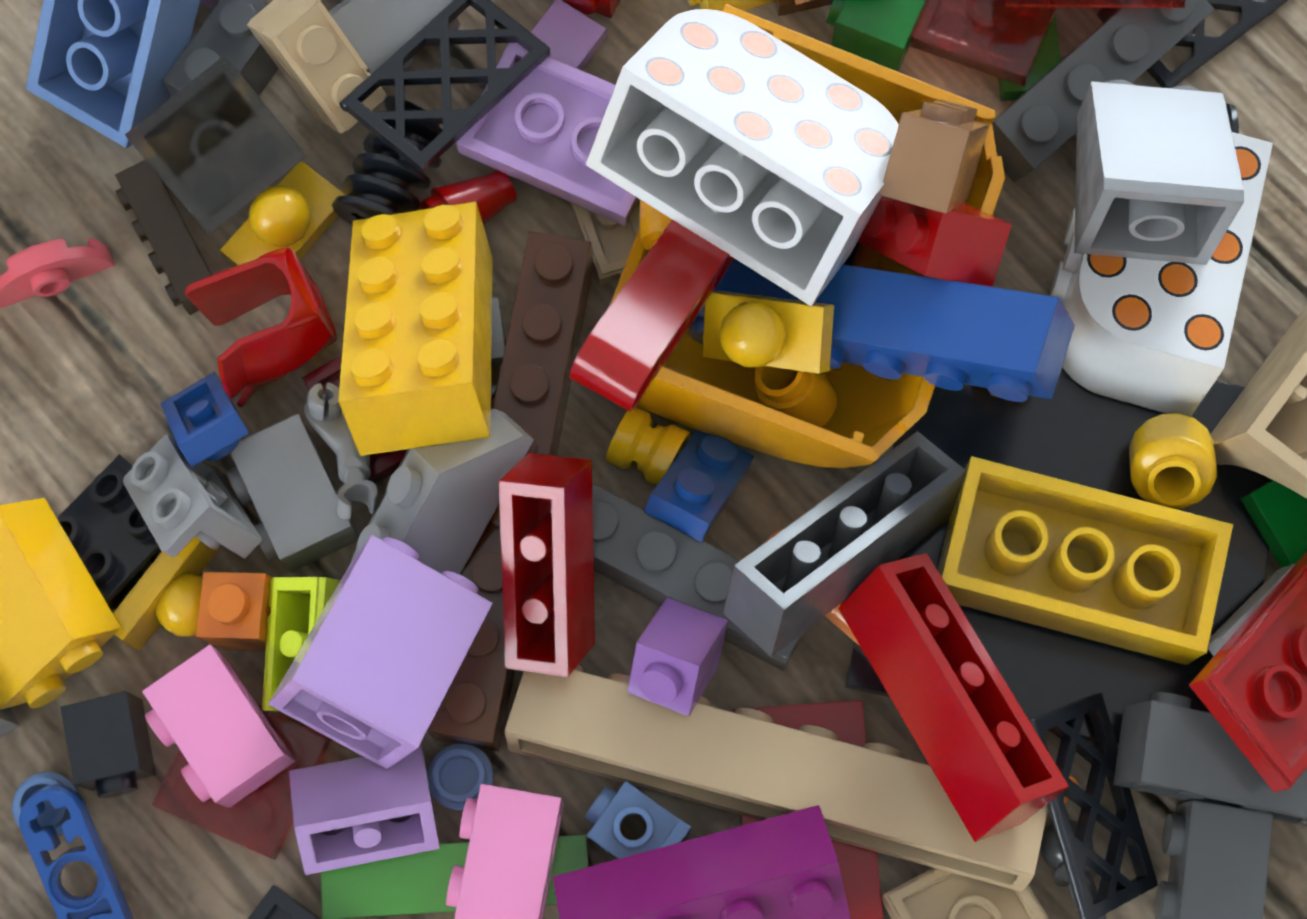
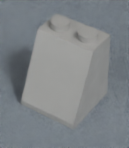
M1126 80L1091 81L1077 114L1074 253L1207 265L1244 203V188L1224 94L1200 91L1192 86L1161 88L1138 86Z

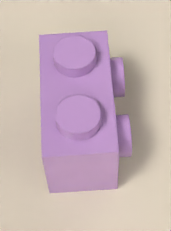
M422 745L388 769L365 757H358L289 770L294 830L305 875L440 849Z

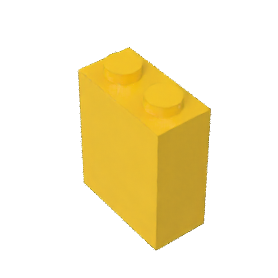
M45 498L0 505V710L28 703L29 707L33 709L44 706L62 695L66 690L63 682L73 673L79 672L98 661L103 655L100 647L121 629Z

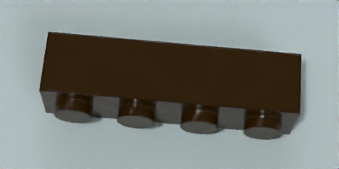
M149 157L115 174L121 186L115 192L126 211L133 209L137 220L131 223L141 242L144 243L149 240L154 251L149 253L148 256L159 275L164 272L166 273L170 284L164 287L175 307L182 304L188 314L192 315L199 310L186 297L184 290L188 285L212 275L162 177Z

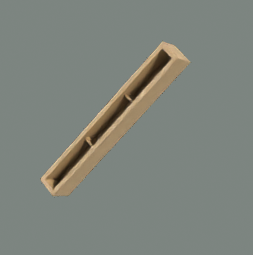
M579 664L569 677L523 672L504 730L508 751L623 783L627 781L634 786L758 820H765L819 805L831 840L1020 892L1026 889L1035 875L1048 812L1047 805L1023 824L974 842L930 765L902 758V752L892 746L881 743H866L864 747L838 741V736L834 732L822 727L803 725L799 730L774 724V719L770 715L759 710L738 708L733 713L711 707L710 702L702 696L690 716H686L627 693L630 676L610 674L607 679L583 672L584 669Z

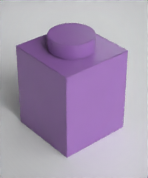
M667 597L636 643L627 693L690 716L718 669L728 620Z

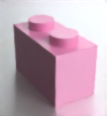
M211 644L142 691L153 708L145 714L148 724L166 747L174 743L177 744L189 763L181 769V773L192 791L202 802L212 798L215 803L230 808L296 762L226 656Z
M480 784L478 799L467 797L459 833L460 838L470 839L465 867L453 866L446 898V906L456 907L454 919H543L564 808L562 798Z

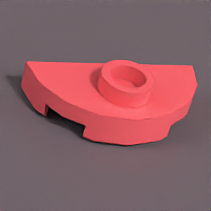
M61 238L33 245L12 255L6 261L9 270L0 275V309L33 296L49 297L59 294L68 289L71 282L115 266L109 247L99 240L89 238L87 247L67 248L65 240Z

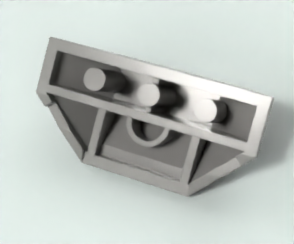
M492 409L491 433L488 438L407 449L398 468L389 480L388 486L376 507V512L373 513L367 526L361 532L351 561L371 535L381 540L385 537H390L412 547L419 554L418 561L441 574L444 571H450L460 575L499 504V480L525 457L534 439L506 413Z

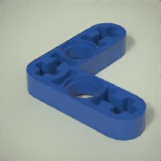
M56 784L46 786L29 797L21 808L19 816L20 830L57 918L134 919L87 806L79 793L68 786ZM46 800L50 801L54 809L66 807L70 813V817L61 824L67 844L72 842L77 836H80L85 845L70 848L56 860L51 859L48 851L55 850L61 844L57 832L52 825L41 828L37 822V817L45 811L44 801ZM69 862H86L96 871L98 877L97 888L89 896H73L62 886V869Z

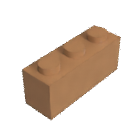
M939 99V102L933 100L931 103L923 102L922 109L902 113L884 175V185L879 195L945 214L967 201L989 128V124L975 121L978 109Z

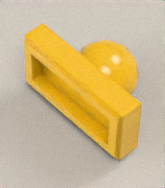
M299 160L277 186L267 187L255 196L250 206L249 218L219 251L234 266L255 260L266 253L286 247L291 248L300 260L339 216L333 210L332 203L336 197L344 196L345 194Z
M714 290L705 303L702 357L733 361L749 368L769 366L817 374L830 371L834 305L814 302L812 306H809L801 300Z
M195 536L175 557H171L162 551L114 611L113 615L121 627L114 635L138 651L142 649L160 624L166 631L176 636L191 637L196 635L203 578L199 574L219 548L214 550Z

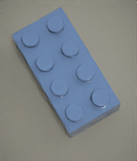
M43 0L26 90L123 147L128 148L168 126L170 123L174 101L162 79L190 42L200 0Z

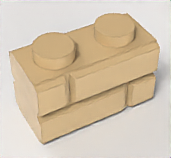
M273 0L250 19L247 24L248 28L317 120L326 125L328 124L330 128L340 134L348 131L359 122L348 112L343 111L339 103L370 76L371 73L367 72L368 67L320 0ZM380 86L362 103L370 110H373L384 100L387 94Z

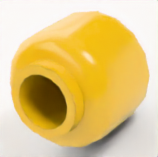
M1180 413L1160 414L1146 420L1135 431L1129 445L1130 477L1135 490L1141 498L1157 505L1173 509H1185L1199 503L1210 493L1217 478L1214 441L1203 424L1193 417Z

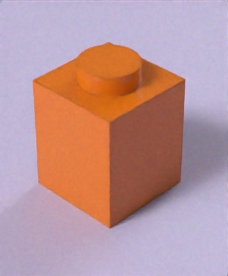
M203 572L196 637L224 650L265 651L267 619L271 613V608L268 606L270 578L273 577L266 573Z

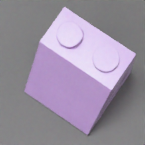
M371 535L356 553L268 705L388 769L418 749L493 603L478 595V587L464 576L450 571H444L441 574L419 562V554L404 542L390 537H385L381 540Z

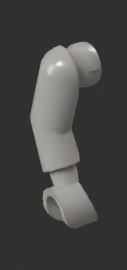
M318 383L309 390L304 411L309 424L337 455L338 476L344 482L337 495V515L340 519H350L352 509L350 501L356 500L365 503L371 514L375 513L378 489L372 481L367 480L371 475L370 455H359L338 402L339 388L334 384L327 383L326 395H323V387L321 383Z

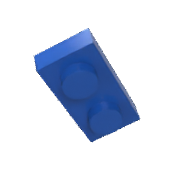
M216 372L209 374L160 403L177 445L191 467L203 460L215 461L226 456L236 448L239 439L249 434L232 399L226 395L222 382Z
M696 430L651 493L644 513L702 542L746 476L754 456L736 447L726 438Z

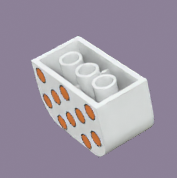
M690 10L672 17L622 67L586 166L725 251L731 257L809 306H812L850 256L882 197L879 193L884 185L883 179L898 129V123L892 114L876 99L749 21L716 10Z
M1232 132L1244 188V203L1207 265L1074 253L1075 208L1073 209L1063 244L1068 245L1064 262L1060 261L1050 296L1060 298L1075 325L1062 366L1075 382L1085 389L1105 397L1167 414L1180 413L1192 416L1225 366L1273 143Z

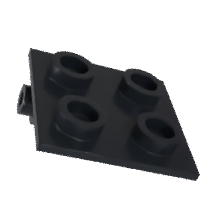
M120 454L57 517L111 611L118 608L137 584L132 578L135 575L141 578L144 575L141 569L149 561L152 563L157 557L154 555L158 551L162 552L123 483L124 476L133 466Z

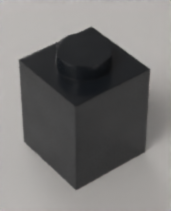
M122 691L60 707L74 785L90 791L97 790L98 798H109L138 790L137 780L156 775L142 699L127 691Z

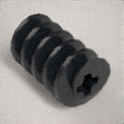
M388 96L384 100L386 110L380 112L395 111V97ZM405 100V111L424 110L414 103ZM439 124L405 125L406 139L420 151L443 132ZM370 132L363 142L366 153L358 154L352 163L356 174L348 175L342 183L345 195L336 197L332 203L333 210L352 226L353 220L371 218L381 214H398L399 207L410 210L419 209L421 205L419 199L409 192L408 189L410 186L427 189L431 184L429 177L417 170L374 133ZM439 157L430 168H438L442 162L441 158Z

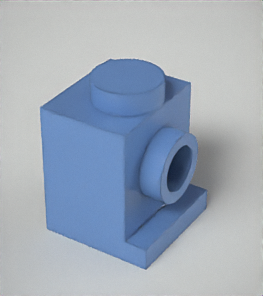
M627 781L624 782L618 792L607 785L584 817L594 825L587 834V838L615 859L683 842L691 832L690 825L678 819ZM631 815L641 817L647 825L644 836L634 841L626 839L620 832L622 821Z

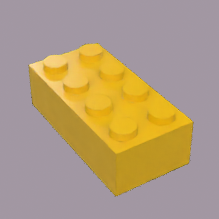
M476 202L440 205L431 209L392 215L381 214L371 218L353 220L338 402L360 456L490 437L493 256Z
M971 456L964 468L966 474L950 516L937 569L958 605L1188 665L1207 653L1233 524Z

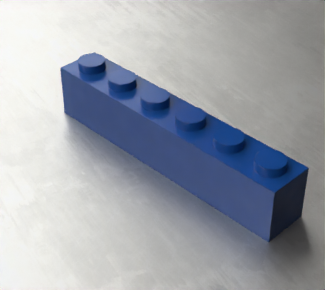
M736 259L715 288V290L800 300ZM844 264L815 301L817 303L834 305L830 369H838L842 363L863 366L868 372L886 379H900L902 373L921 376L929 383L947 390H962L964 384L987 388L990 393L997 397L1014 402H1024L1028 399V396L1052 400L1075 327L1059 297ZM705 304L689 327L691 338L703 344Z

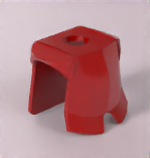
M289 247L271 251L255 260L217 272L188 285L184 290L186 297L214 326L226 324L280 295H291L290 310L282 323L238 339L217 358L219 374L226 395L234 398L244 389L237 402V405L243 407L258 388L296 371L321 350L337 340L331 316L314 279Z

